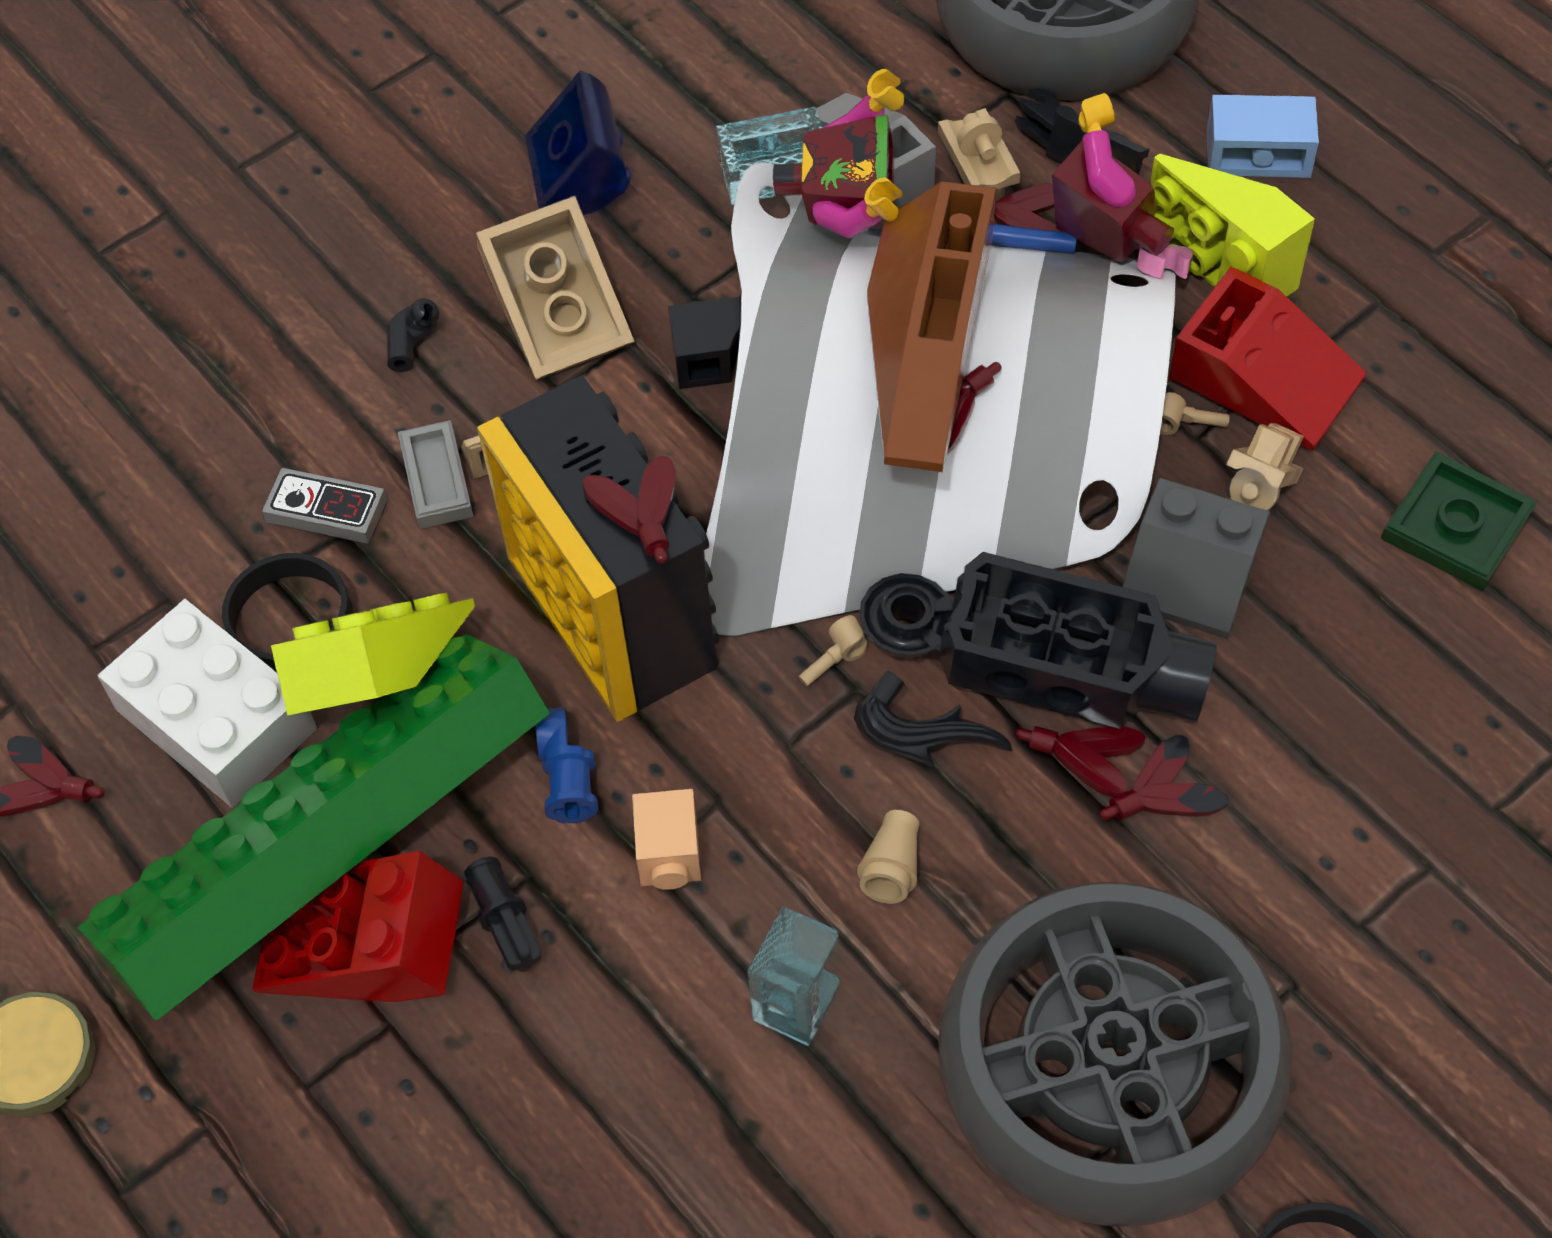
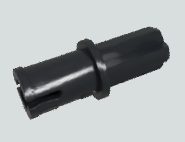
M490 856L480 858L465 869L464 879L470 886L482 912L479 917L481 927L487 932L492 933L501 955L510 970H518L519 972L530 970L533 964L540 961L542 953L524 917L527 910L526 904L522 898L514 896L502 871L499 859Z

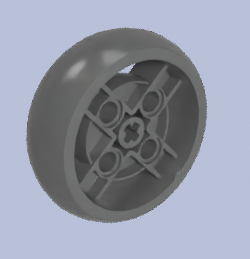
M936 0V5L944 30L956 51L971 67L991 82L1025 96H1029V89H1041L1054 95L1058 101H1081L1102 93H1106L1109 96L1124 91L1140 83L1161 68L1172 57L1186 37L1193 22L1199 0H996L997 5L991 0Z
M1096 882L1065 887L1041 895L1000 919L975 944L960 966L947 995L939 1031V1061L945 1092L956 1122L973 1151L984 1165L1003 1183L1022 1197L1060 1216L1086 1223L1105 1226L1155 1224L1192 1213L1215 1201L1234 1187L1256 1165L1268 1149L1281 1123L1290 1090L1292 1055L1286 1015L1268 973L1255 954L1232 929L1204 908L1180 896L1145 885L1124 882ZM1112 948L1133 950L1163 960L1180 969L1194 979L1198 985L1185 988L1175 977L1158 966L1141 959L1115 955ZM1043 961L1049 979L1038 990L1026 1007L1019 1026L1018 1038L984 1047L986 1023L993 1005L1000 994L1020 974ZM1083 985H1094L1102 989L1107 996L1100 1000H1090L1080 995L1076 989ZM1165 1024L1179 1025L1187 1030L1190 1038L1179 1041L1170 1039L1163 1034L1160 1027ZM1112 1042L1116 1050L1126 1049L1125 1056H1117L1113 1048L1103 1049L1104 1043ZM1241 1053L1243 1060V1084L1233 1113L1212 1137L1192 1149L1182 1122L1192 1113L1206 1090L1212 1061ZM1044 1060H1056L1065 1065L1069 1072L1062 1077H1050L1042 1073L1038 1069L1037 1064ZM1137 1100L1148 1105L1154 1115L1148 1119L1132 1118L1125 1113L1121 1104ZM1042 1112L1054 1125L1079 1140L1094 1145L1114 1147L1120 1164L1095 1161L1061 1149L1043 1139L1020 1119Z

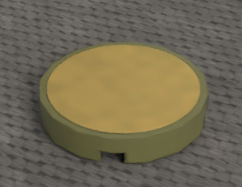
M32 991L7 998L0 1003V1113L5 1116L30 1118L54 1111L67 1102L65 1097L71 1094L77 1085L81 1088L90 1076L96 1054L93 1030L75 1004L55 993Z

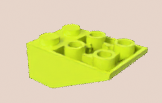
M1158 154L1154 157L1150 184L1155 189V217L1174 228V234L1169 244L1186 246L1193 252L1189 268L1193 274L1201 276L1215 288L1232 266L1279 289L1286 297L1299 288L1315 221L1314 217L1274 186L1163 154Z
M445 592L413 600L416 611H413L411 601L333 618L334 630L330 631L328 620L292 628L295 640L271 645L287 715L379 698L416 687L474 609L473 598L450 603L448 593Z

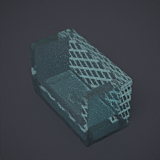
M815 107L716 126L719 163L732 205L735 204L741 177L751 165L760 162L772 163L774 165L802 163L803 136L808 131L822 128ZM764 187L760 191L759 200L775 197L774 188Z
M782 906L747 970L753 1021L807 1046L810 1045L840 988L839 977L824 970L838 943L837 930Z

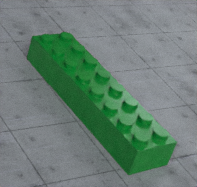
M464 634L462 637H454L449 641L416 687L382 696L369 707H363L348 714L341 721L339 730L320 744H312L299 751L291 760L290 767L274 779L260 782L250 788L242 797L241 804L222 818H215L201 825L193 833L192 841L172 856L161 857L148 865L142 872L140 880L123 893L109 896L100 901L89 913V918L77 928L118 982L157 1021L543 720L550 712L516 657L468 634Z

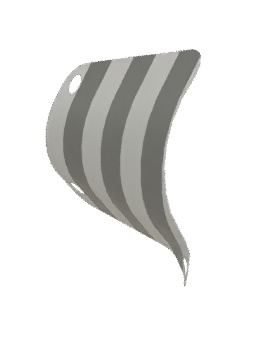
M760 162L751 165L743 173L739 182L731 225L733 250L742 290L741 330L729 428L721 472L706 532L709 548L704 550L705 560L713 576V581L708 583V591L716 606V613L712 614L711 618L718 635L739 636L860 610L861 601L869 587L884 577L899 573L921 575L936 582L945 592L956 590L957 578L964 573V567L982 552L1056 569L1098 558L1114 549L1129 534L1140 519L1150 492L1168 377L1175 305V272L1164 268L1163 277L1159 279L1141 272L1136 267L1138 258L1128 257L1124 261H1117L1102 254L1083 252L1068 254L991 245L963 377L978 366L988 367L993 362H999L1002 369L993 376L994 384L975 397L974 408L961 438L954 449L946 455L943 472L884 465L867 305V288L882 232L868 231L866 229L853 238H845L820 225H814L808 220L802 195L784 196L790 206V214L786 218L780 219L769 215L759 203V194L764 187L774 188V164ZM1122 274L1134 275L1146 279L1148 284L1140 287H1129L1116 284L1110 278ZM1104 480L1110 483L1117 492L1119 499L1118 511L1115 519L1109 526L1102 530H1093L1083 523L1079 513V502L1083 491L1088 485L1095 481Z

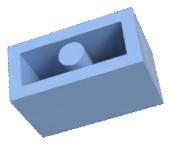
M1212 95L1206 129L1208 168L1236 176L1311 178L1319 144L1316 98L1307 96Z

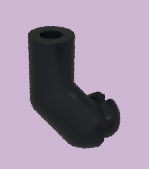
M425 298L418 299L413 305L403 309L390 320L387 329V365L391 370L406 372L413 368L414 346L432 333L440 316L439 308L433 301Z

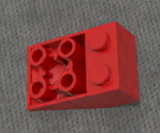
M1231 266L1176 337L1169 378L1259 424L1269 426L1270 423H1276L1303 435L1304 438L1300 445L1314 451L1364 381L1367 373L1279 289Z
M421 851L359 862L263 937L252 990L264 994L394 1003L445 995L464 881Z

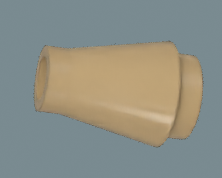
M903 810L887 812L881 828L858 865L857 874L860 878V888L866 896L875 901L887 904L902 902L917 885V833L920 823L913 814Z

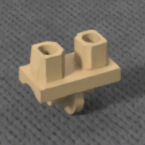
M986 108L967 114L963 120L952 121L946 119L938 122V134L965 184L996 188L995 200L997 201L1004 197L1005 187L1020 183V171L1001 138L1002 129L998 121L990 117Z
M1270 423L1269 426L1259 425L1250 446L1233 449L1226 464L1234 469L1243 468L1231 480L1229 488L1231 499L1267 511L1271 509L1279 499L1280 488L1296 484L1303 471L1302 467L1293 464L1292 461L1304 436L1276 423Z

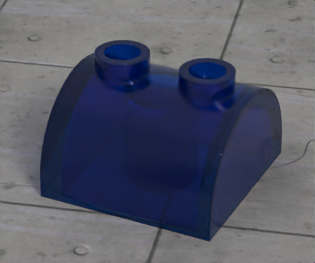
M580 70L528 131L525 139L539 209L575 196L582 214L586 215L604 208L619 195H622L630 183L631 171L624 163L621 149L623 135L617 129L610 95L606 86L595 76Z

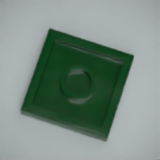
M1435 451L1384 527L1381 540L1484 591L1534 513L1538 501Z

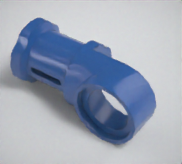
M565 707L547 708L550 714L536 724L539 761H542V769L549 775L550 797L545 800L544 811L547 818L560 823L584 822L590 817L595 816L599 809L597 797L591 794L590 772L595 769L596 765L595 755L593 751L581 746L569 745Z

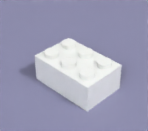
M186 599L182 600L97 675L116 711L231 808L242 800V797L250 788L265 779L318 729L311 711L287 715L277 672Z

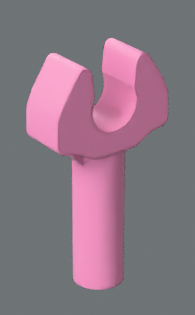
M1168 244L1161 254L1154 255L1140 245L1137 246L1136 249L1139 250L1136 267L1141 272L1162 279L1164 268H1168L1181 278H1187L1193 252L1188 247Z

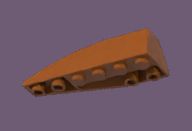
M941 181L899 208L898 216L894 221L888 222L885 220L867 288V305L884 465L943 472L993 239L996 188Z

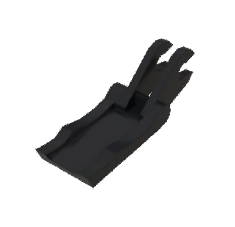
M1029 89L1028 95L1043 104H1037L1021 97L1019 104L1026 115L1039 122H1033L1016 115L1015 122L1017 127L1046 147L1045 153L1047 156L1063 163L1087 133L1082 131L1078 121L1079 116L1074 109L1068 106H1061L1056 97L1048 91ZM1101 128V130L1109 133L1112 156L1139 175L1143 159L1148 157L1150 149L1129 141L1122 134Z

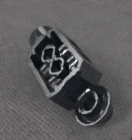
M987 552L980 553L964 567V573L957 578L954 598L949 597V594L936 582L916 574L899 573L884 577L869 587L860 606V620L867 637L880 650L900 658H914L922 655L940 658L948 684L1120 729L1140 709L1197 723L1207 693L1217 650L1216 642L1167 630L1155 595ZM902 618L910 619L916 623L903 624L897 620Z

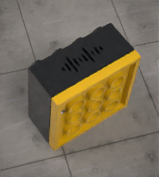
M580 375L502 414L501 420L499 417H496L478 426L479 438L508 559L616 722L636 713L637 707L641 710L717 669L714 645L719 643V636L711 618V615L716 613V606L708 591V583L713 581V576L704 554V550L709 548V541L699 521L694 516L685 518L677 507L679 502L674 490L666 520L662 525L670 544L666 552L668 559L665 563L660 564L655 560V557H650L646 554L639 536L628 532L599 512L587 500L583 491V479L589 475H597L613 480L638 499L642 476L648 464L646 451L634 432L625 434L618 425V414L608 395L604 391L596 394L585 377Z

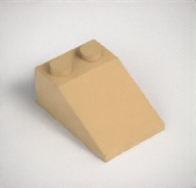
M575 196L476 233L478 251L535 381L634 344L633 336Z

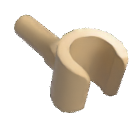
M1168 392L1165 393L1160 434H1175L1181 421L1227 428L1230 416L1229 414L1186 406L1185 399L1180 395Z
M853 615L845 616L837 620L830 627L829 635L835 645L826 650L825 654L798 676L806 687L842 659L853 661L865 654L867 640L856 617Z

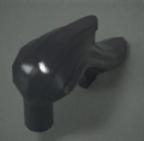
M888 670L869 694L864 696L856 706L854 721L865 740L880 750L930 768H934V762L930 753L949 744L979 743L1006 751H1013L1010 741L998 731L981 723L963 719L961 717L960 704L946 714L929 720H907L895 715L888 706L905 686V683Z

